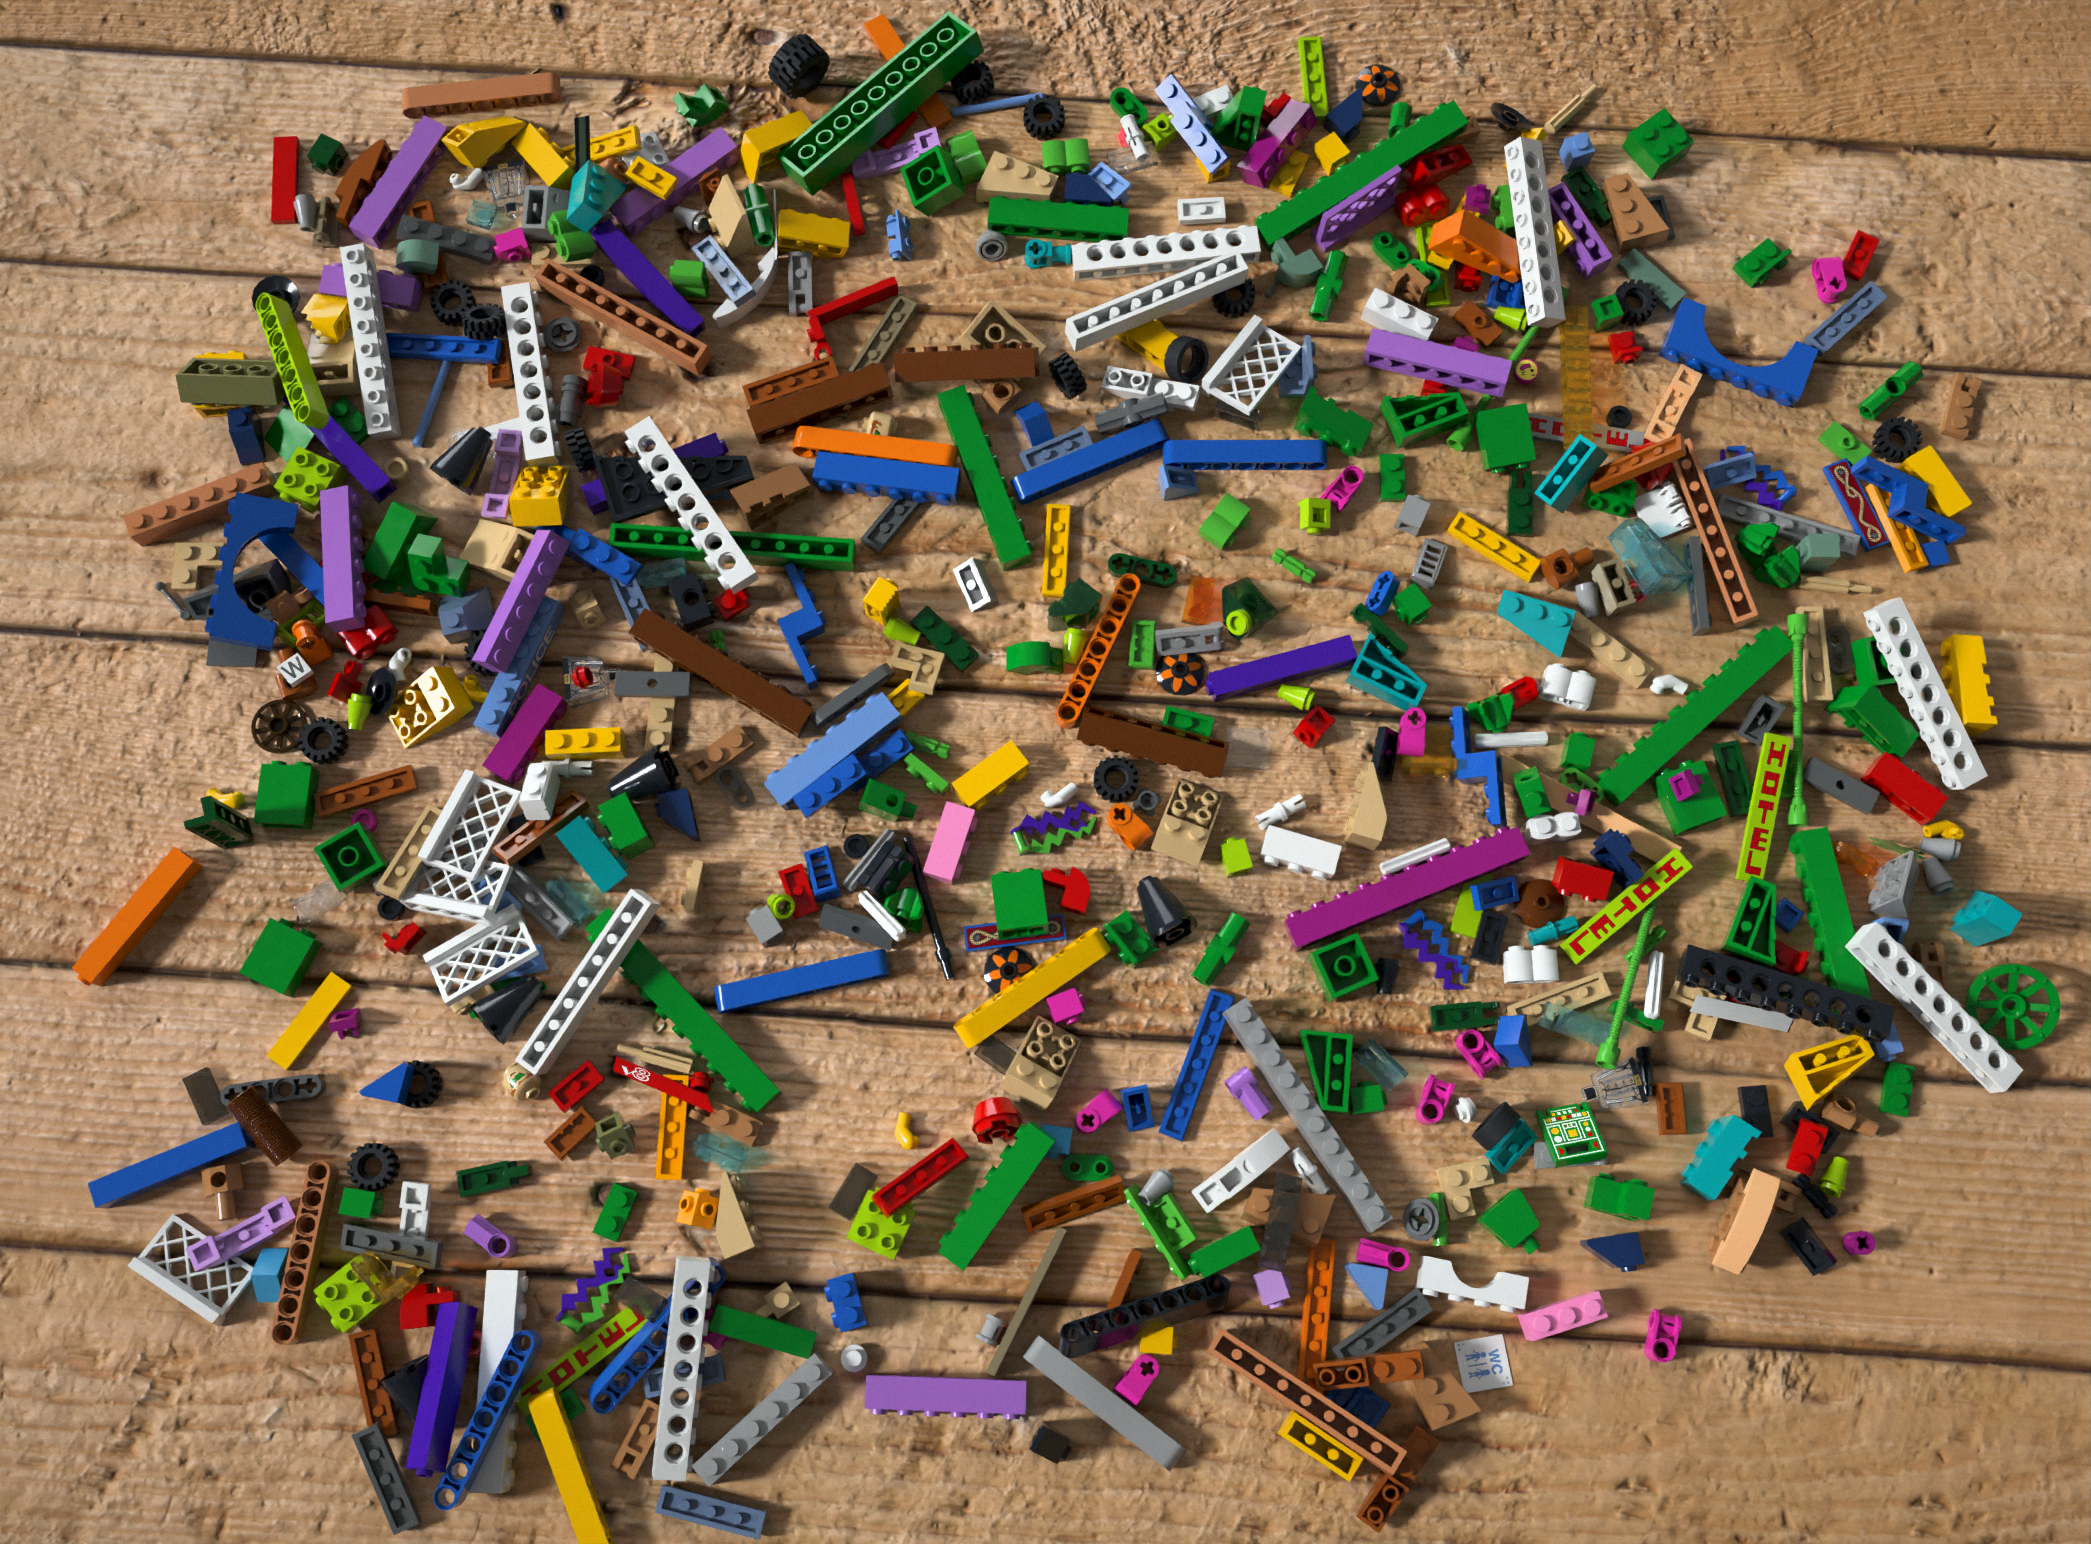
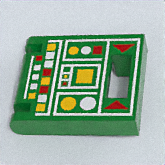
M1587 1101L1581 1102V1110L1577 1103L1546 1109L1545 1113L1547 1116H1544L1542 1110L1536 1111V1119L1555 1168L1606 1159L1607 1149ZM1589 1144L1588 1150L1583 1152L1567 1154L1565 1149L1568 1147Z

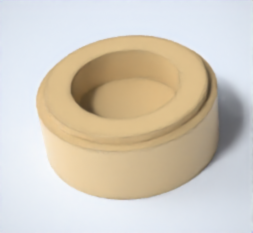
M392 458L387 461L384 467L385 474L394 483L404 482L410 476V467L402 458Z

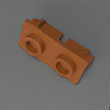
M718 168L705 173L698 180L706 206L712 202L721 182Z

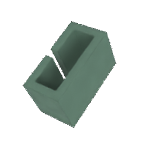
M1808 534L1795 547L1799 551L1800 573H1823L1840 558L1839 534Z

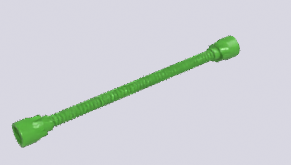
M1561 286L1564 304L1569 296V292L1565 287ZM1531 326L1528 332H1526L1508 359L1512 361L1510 372L1541 327ZM1484 394L1467 420L1462 425L1458 424L1447 439V444L1457 451H1462L1472 437L1471 431L1475 424L1474 414L1484 411L1494 396Z
M1791 614L1787 616L1788 636L1791 637L1794 653V797L1792 805L1789 806L1788 826L1803 827L1809 826L1808 805H1805V799L1802 797L1804 796L1802 794V643L1807 634L1808 615Z
M1659 896L1645 908L1617 1004V1010L1611 1025V1031L1605 1043H1601L1595 1063L1605 1069L1615 1070L1621 1052V1048H1618V1039Z

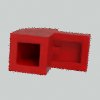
M1074 867L1071 868L1069 876H1066L1064 871L1056 868H1051L1050 871L1044 870L1043 884L1065 890L1061 910L1085 916L1090 897V885L1086 876Z
M423 1283L415 1286L405 1295L401 1304V1330L435 1326L434 1304L460 1302V1291H451V1286L436 1287L435 1293H433V1283Z

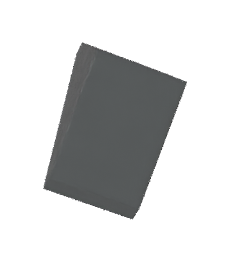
M1763 694L1751 704L1737 735L1760 746L1764 733H1769L1785 710L1786 705Z

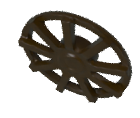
M282 699L270 701L256 712L252 720L251 732L253 739L260 748L267 752L276 754L288 752L297 748L300 744L297 742V739L294 741L289 735V731L299 732L300 729L305 731L306 728L303 725L307 723V717L303 709L292 701L283 702ZM275 704H286L282 716L278 714ZM269 706L274 715L272 718L261 714ZM291 707H294L299 713L287 719ZM260 718L268 722L267 727L256 729L257 719ZM302 719V727L290 725L296 720ZM270 731V735L263 742L258 739L257 734ZM276 736V748L267 747L269 742ZM285 736L291 744L282 748V737Z

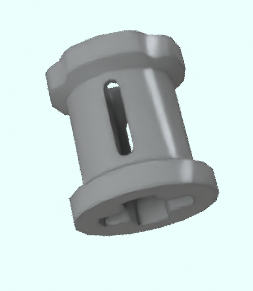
M987 1313L985 1316L987 1320L981 1333H978L976 1338L996 1348L998 1345L996 1341L1003 1327H1007L1008 1323Z

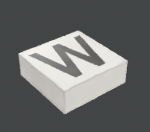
M298 653L277 666L279 672L292 688L314 674Z

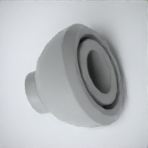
M992 229L985 230L976 243V253L979 258L985 261L999 260L1008 251V243L1005 237Z

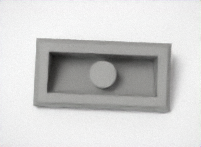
M971 558L953 569L971 612L998 602V598L980 559Z

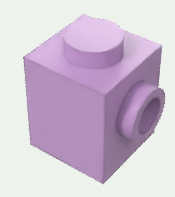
M1279 1266L1252 1275L1263 1306L1269 1305L1270 1309L1285 1304L1284 1299L1290 1297L1288 1291H1291L1292 1288L1287 1275H1282Z

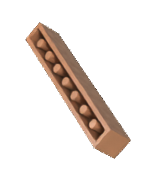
M549 258L545 260L534 276L541 290L698 376L701 375L712 358L708 345Z
M1688 438L1684 440L1686 456L1671 463L1704 545L1733 625L1737 629L1759 621V615L1692 442Z
M1221 1328L1208 1348L1207 1354L1388 1475H1394L1407 1453L1406 1450Z

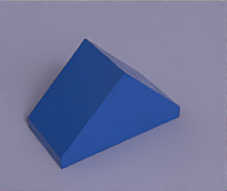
M1036 401L1014 410L1031 447L1055 438L1046 411Z
M1526 1014L1500 1016L1494 1047L1506 1067L1533 1066Z
M404 1062L359 1092L365 1097L405 1105L415 1069L412 1064Z
M1147 1084L1121 1090L1120 1096L1129 1132L1154 1127Z

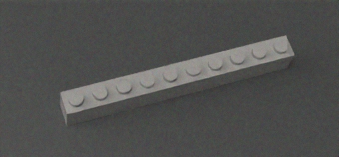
M1244 998L1224 1011L1222 1015L1366 1233H1372L1393 1219L1248 999Z

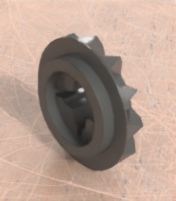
M559 317L547 325L544 339L551 350H555L558 353H570L575 347L578 348L580 340H583L582 329L574 319ZM561 329H563V331L566 334H569L567 335L566 342H564L562 338H559L561 337Z
M1415 1199L1404 1210L1403 1225L1405 1231L1411 1238L1417 1241H1429L1431 1237L1437 1235V1229L1442 1226L1439 1223V1217L1442 1214L1437 1211V1205L1430 1202L1429 1199ZM1416 1216H1424L1429 1223L1422 1224Z

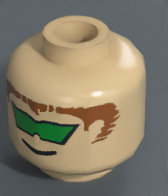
M873 411L870 418L865 417L862 431L867 432L866 434L896 437L899 422L895 421V417L892 414Z
M519 1063L511 1065L504 1072L503 1087L516 1101L533 1100L540 1093L542 1085L540 1075L532 1074Z

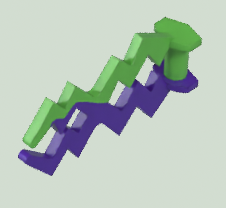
M1079 801L1075 811L1067 806L1061 819H1058L1046 810L1040 822L1027 814L1020 826L1010 831L1019 850V855L1022 856L1029 852L1049 854L1051 843L1059 847L1066 833L1079 840L1081 839L1082 832L1090 835L1096 817H1093L1088 825L1080 820L1077 829L1069 825L1071 819L1078 822L1082 810L1093 815L1096 814V810ZM1048 823L1058 828L1057 837L1048 832L1043 845L1032 839L1031 846H1027L1022 833L1024 830L1031 835L1033 828L1043 835Z
M623 1247L602 1248L604 1261H594L595 1278L576 1279L578 1294H562V1311L557 1316L556 1321L575 1332V1335H580L587 1325L605 1317L601 1304L610 1303L608 1286L625 1283L622 1274L631 1273L628 1254L625 1253L623 1255V1266L614 1264L615 1276L606 1277L605 1269L612 1268L610 1254L623 1252ZM599 1287L601 1296L591 1297L594 1313H581L582 1323L568 1314V1310H577L575 1302H589L587 1288Z

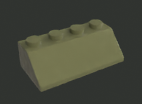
M192 358L175 375L180 401L194 406L214 403L215 406L238 404L240 407L262 405L264 408H273L286 395L274 360Z

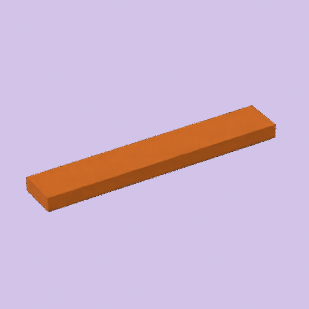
M884 13L864 23L865 30L886 62L905 48V45ZM936 92L917 108L930 129L936 127L939 130L953 122L952 116Z
M1320 1238L1314 1250L1309 1248L1297 1369V1378L1316 1391L1313 1363L1326 1361L1337 1240Z

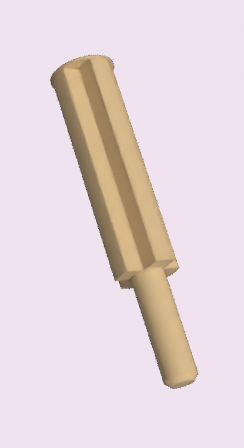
M1593 84L1581 96L1576 95L1545 123L1546 131L1549 134H1555L1584 107L1586 100L1598 90V86Z
M1803 574L1799 575V580L1796 583V588L1847 594L1848 591L1869 594L1872 592L1871 586L1850 584L1848 580Z
M620 1043L617 1047L618 1051L641 1057L640 1061L687 1074H691L694 1068L695 1060L646 1046L643 1049Z

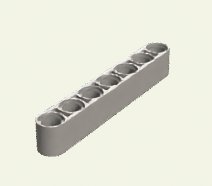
M1038 1335L1023 1355L1024 1359L1168 1471L1172 1470L1186 1450L1075 1362L1063 1356L1058 1349Z

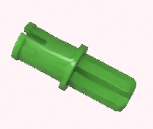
M1431 1193L1428 1196L1429 1201L1436 1204L1437 1211L1442 1214L1439 1217V1223L1442 1226L1437 1229V1235L1433 1236V1246L1450 1245L1447 1227L1449 1218H1446L1444 1194Z

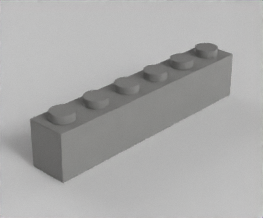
M818 1352L814 1353L696 1461L692 1468L708 1487L712 1486L835 1373Z

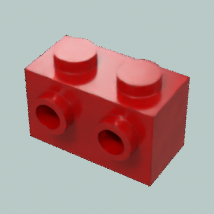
M1559 856L1551 885L1558 889L1557 893L1572 897L1573 893L1582 895L1581 899L1594 903L1597 902V899L1606 901L1614 872L1606 867Z

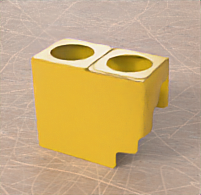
M314 294L301 312L302 314H308L306 320L312 321L310 328L316 330L315 336L320 337L318 343L338 345L351 325L347 297Z

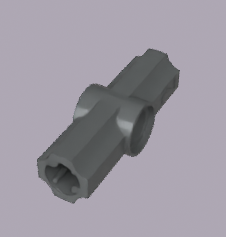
M1163 392L1142 399H1126L1120 402L1117 407L1095 413L1094 419L1099 433L1104 434L1123 427L1126 429L1134 428L1145 423V420L1156 418L1169 412L1167 401Z

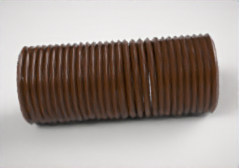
M255 1086L249 1087L227 1104L226 1108H228L229 1112L235 1116L234 1118L240 1122L239 1124L245 1128L249 1136L255 1140L254 1142L260 1146L259 1148L265 1152L266 1156L270 1158L275 1166L280 1165L303 1146L295 1134L291 1132L290 1128L286 1126L285 1122L281 1120L280 1116L266 1102L265 1098L261 1096L260 1092L256 1090Z

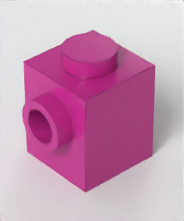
M1075 988L1046 998V1003L1055 1025L1063 1022L1070 1025L1080 1021V1016L1084 1014L1083 1008L1087 1006L1082 992L1077 993Z

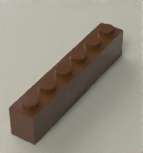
M1031 342L1017 343V348H1008V343L994 344V349H985V344L970 345V350H961V345L947 346V351H938V346L924 347L922 352H915V347L901 348V352L894 353L895 382L1040 376L1039 347H1032Z
M879 362L877 364H868L863 369L854 372H846L832 380H823L818 385L801 388L790 395L779 396L773 401L756 404L748 409L747 413L759 444H763L794 433L799 426H814L842 416L844 413H850L892 398L894 395L883 364Z
M1087 704L1077 735V740H1081L1083 744L1088 746L1099 745L1106 747L1111 752L1122 751L1129 753L1130 756L1137 759H1152L1159 765L1170 764L1177 766L1182 771L1190 772L1193 770L1200 772L1208 778H1221L1230 742Z

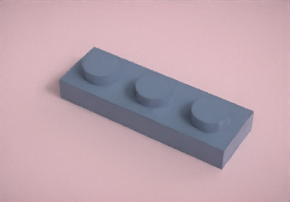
M1081 426L1019 453V457L1027 472L1090 446L1093 442L1085 426Z
M722 1354L705 1357L704 1363H699L698 1374H702L701 1386L726 1381ZM682 1362L677 1366L676 1370L679 1373H686L690 1370L691 1364ZM664 1367L647 1370L642 1376L646 1399L661 1395Z

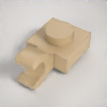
M480 973L479 975H477V976H476L475 978H473L471 981H476V980L480 979L481 976H482V973ZM489 983L450 1007L455 1014L460 1015L474 1002L496 991Z
M784 1282L764 1296L768 1304L755 1311L754 1314L769 1317L774 1313L777 1319H780L799 1306L800 1302L788 1283Z

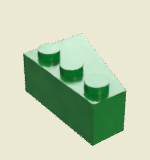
M1311 386L1299 410L1294 429L1302 436H1311L1317 440L1326 441L1328 447L1333 446L1340 449L1347 456L1359 458L1374 424L1350 409L1345 412L1336 407L1334 399L1329 398L1328 401L1316 394L1318 389Z
M392 501L363 560L365 569L384 580L396 581L403 574L404 568L409 563L407 553L418 534L428 535L438 518L415 505Z
M1871 684L1841 687L1834 695L1833 700L1824 708L1829 714L1834 711L1844 718L1843 724L1848 728L1853 725L1865 735L1862 738L1881 753L1888 752L1897 757H1902L1920 735L1913 728L1914 725L1897 711V707L1888 702L1881 695V691Z
M1754 876L1747 880L1720 951L1769 969L1776 964L1775 884Z
M1301 1030L1299 1037L1316 1103L1323 1113L1345 1115L1348 1113L1353 1034Z

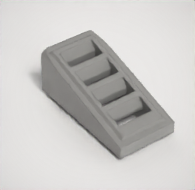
M1425 538L1409 582L1432 590L1448 546ZM1427 546L1441 550L1440 554L1427 550ZM1426 554L1434 558H1437V562L1424 557V555ZM1424 562L1435 567L1434 569H1432L1427 566L1421 565V563ZM1419 569L1431 573V577L1418 572Z

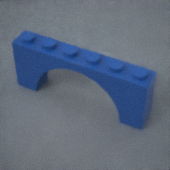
M1687 298L1682 300L1676 310L1659 356L1664 357L1669 362H1677L1695 371L1708 374L1715 380L1731 383L1736 388L1754 392L1759 397L1772 399L1782 406L1793 407L1801 398L1818 349L1795 341L1787 351L1786 356L1773 364L1762 367H1748L1736 364L1722 356L1709 341L1704 326L1706 306Z
M236 492L235 500L230 499L228 513L232 514L231 523H225L223 537L228 539L226 547L221 546L219 561H223L222 570H216L214 584L219 586L217 594H212L210 608L214 609L212 618H207L205 632L209 633V639L212 641L272 651L277 623L259 617L245 606L235 590L233 572L240 554L255 540L274 533L294 534L298 504Z

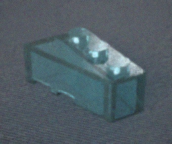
M1642 518L1625 519L1607 537L1644 595L1676 591L1694 574Z

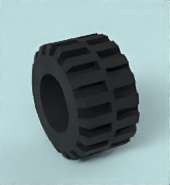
M798 34L786 41L777 50L769 65L768 75L789 98L798 99L810 93L822 81L828 70L830 57L810 36Z

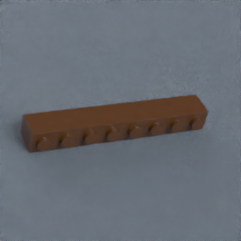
M643 609L629 630V635L633 640L683 670L690 672L693 676L795 737L799 738L810 722V716L814 713V709L811 707L812 703L802 697H799V699L790 695L791 691L783 685H773L769 682L770 678L763 673L757 672L755 674L748 670L749 666L739 659H736V661L731 660L727 657L728 653L719 647L713 649L706 645L707 641L697 634L691 636L686 633V628L675 621L671 624L664 619L665 616L659 611Z

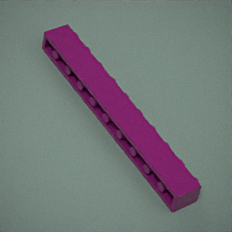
M1509 826L1501 828L1495 832V836L1487 838L1486 835L1473 840L1472 845L1465 848L1463 845L1456 846L1449 850L1450 854L1443 857L1440 854L1431 856L1426 859L1427 863L1423 865L1411 864L1403 868L1404 872L1395 875L1394 872L1386 874L1380 878V882L1373 885L1371 882H1366L1358 886V891L1348 894V891L1341 892L1334 896L1335 900L1325 903L1324 900L1316 902L1310 906V910L1303 913L1301 910H1296L1288 914V919H1285L1284 926L1295 952L1527 859L1531 853L1518 826L1512 829Z

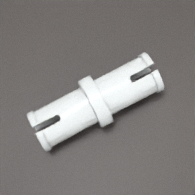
M1128 114L1122 117L1120 123L1127 136L1126 142L1132 147L1136 161H1146L1149 159L1150 153L1144 142L1145 136L1139 130L1134 115Z
M565 758L564 761H542V763H553L556 773L564 775L565 778H571L572 775H594V769H584V767H594L593 760L572 761L570 758Z
M1297 794L1281 804L1278 802L1273 805V808L1256 815L1257 823L1267 819L1258 825L1260 829L1264 830L1269 825H1273L1280 820L1283 822L1288 819V816L1305 809V801L1294 805L1303 799L1302 796Z
M1300 1146L1286 1155L1299 1172V1178L1301 1180L1304 1179L1313 1193L1325 1194L1330 1190L1316 1171L1318 1169L1317 1166L1312 1165Z

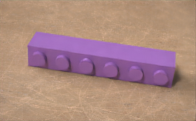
M425 115L420 122L415 124L413 132L402 143L397 156L390 161L384 175L377 180L376 187L365 198L359 212L352 217L349 227L356 238L378 249L382 247L407 210V205L411 204L447 150L441 139L450 132L448 127Z
M719 127L662 168V170L673 175L678 180V184L666 201L641 186H637L611 205L610 210L613 218L630 238L635 234L643 232L646 226L654 220L661 219L665 212L672 207L680 205L683 199L690 194L698 192L700 190L698 180L705 173L716 168L721 173L727 167L735 165L740 156L738 146Z
M1372 328L1365 350L1363 365L1502 398L1512 361L1459 349L1455 346H1446L1433 341H1425L1408 335H1400Z
M348 485L320 491L325 623L337 633L365 627L364 617H366L367 611L363 595H365L366 589L362 579L365 567L361 557L364 545L360 536V529H362L363 524L359 514V508L362 503L359 494L355 493Z
M551 530L536 531L472 661L492 672L506 673L570 544L569 541Z
M868 1374L866 1375L865 1409H871V1414L880 1415L887 1414V1410H897V1415H913L914 1410L924 1411V1416H940L941 1411L951 1412V1417H967V1412L977 1413V1418H993V1413L1004 1414V1419H1020V1414L1025 1415L1027 1380Z

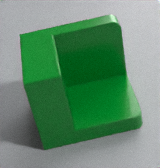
M1616 294L1594 300L1591 304L1598 320L1594 328L1595 333L1618 326L1624 313Z

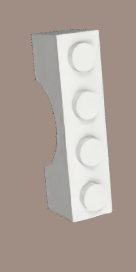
M1420 1256L1415 1288L1423 1289L1422 1294L1438 1297V1292L1449 1294L1448 1300L1464 1303V1298L1473 1299L1476 1306L1490 1308V1303L1500 1305V1311L1516 1314V1309H1525L1529 1277L1497 1272L1490 1283L1480 1288H1473L1465 1285L1458 1279L1451 1261Z

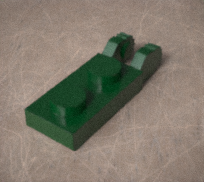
M1511 470L1509 474V488L1507 490L1506 536L1531 537L1533 516L1532 472H1525L1523 477L1524 489L1516 488L1517 471Z
M1481 1001L1428 1007L1432 1033L1482 1028L1484 1026L1497 1025L1500 1017L1483 1019L1482 1010H1496L1500 1008V1002L1481 1003Z

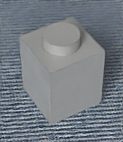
M1408 494L1394 528L1416 537L1431 503L1426 502L1421 496Z
M768 905L765 907L758 906L749 912L750 916L746 920L764 948L786 935Z

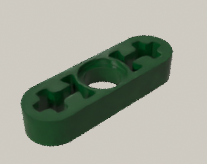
M1122 553L1113 554L1108 560V571L1117 578L1129 574L1127 567H1129L1130 563H1133L1131 574L1136 575L1142 584L1167 589L1176 582V569L1169 564ZM1117 561H1122V566L1125 567H1121L1120 570H1116L1114 564H1116ZM1140 565H1144L1149 569V573L1142 577L1136 574L1135 569ZM1153 568L1157 569L1155 579H1152ZM1164 572H1169V577L1172 578H1168L1167 581H1163V577L1161 575H1163Z

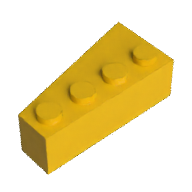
M1952 634L1943 640L1940 646V655L1943 657L1941 678L1944 680L1946 691L1968 736L1976 737L1998 724L1997 717L1991 716L1990 707L1993 708L1994 706L1993 696H1988L1987 694L1990 678L1989 675L1983 672L1987 664L1982 636Z

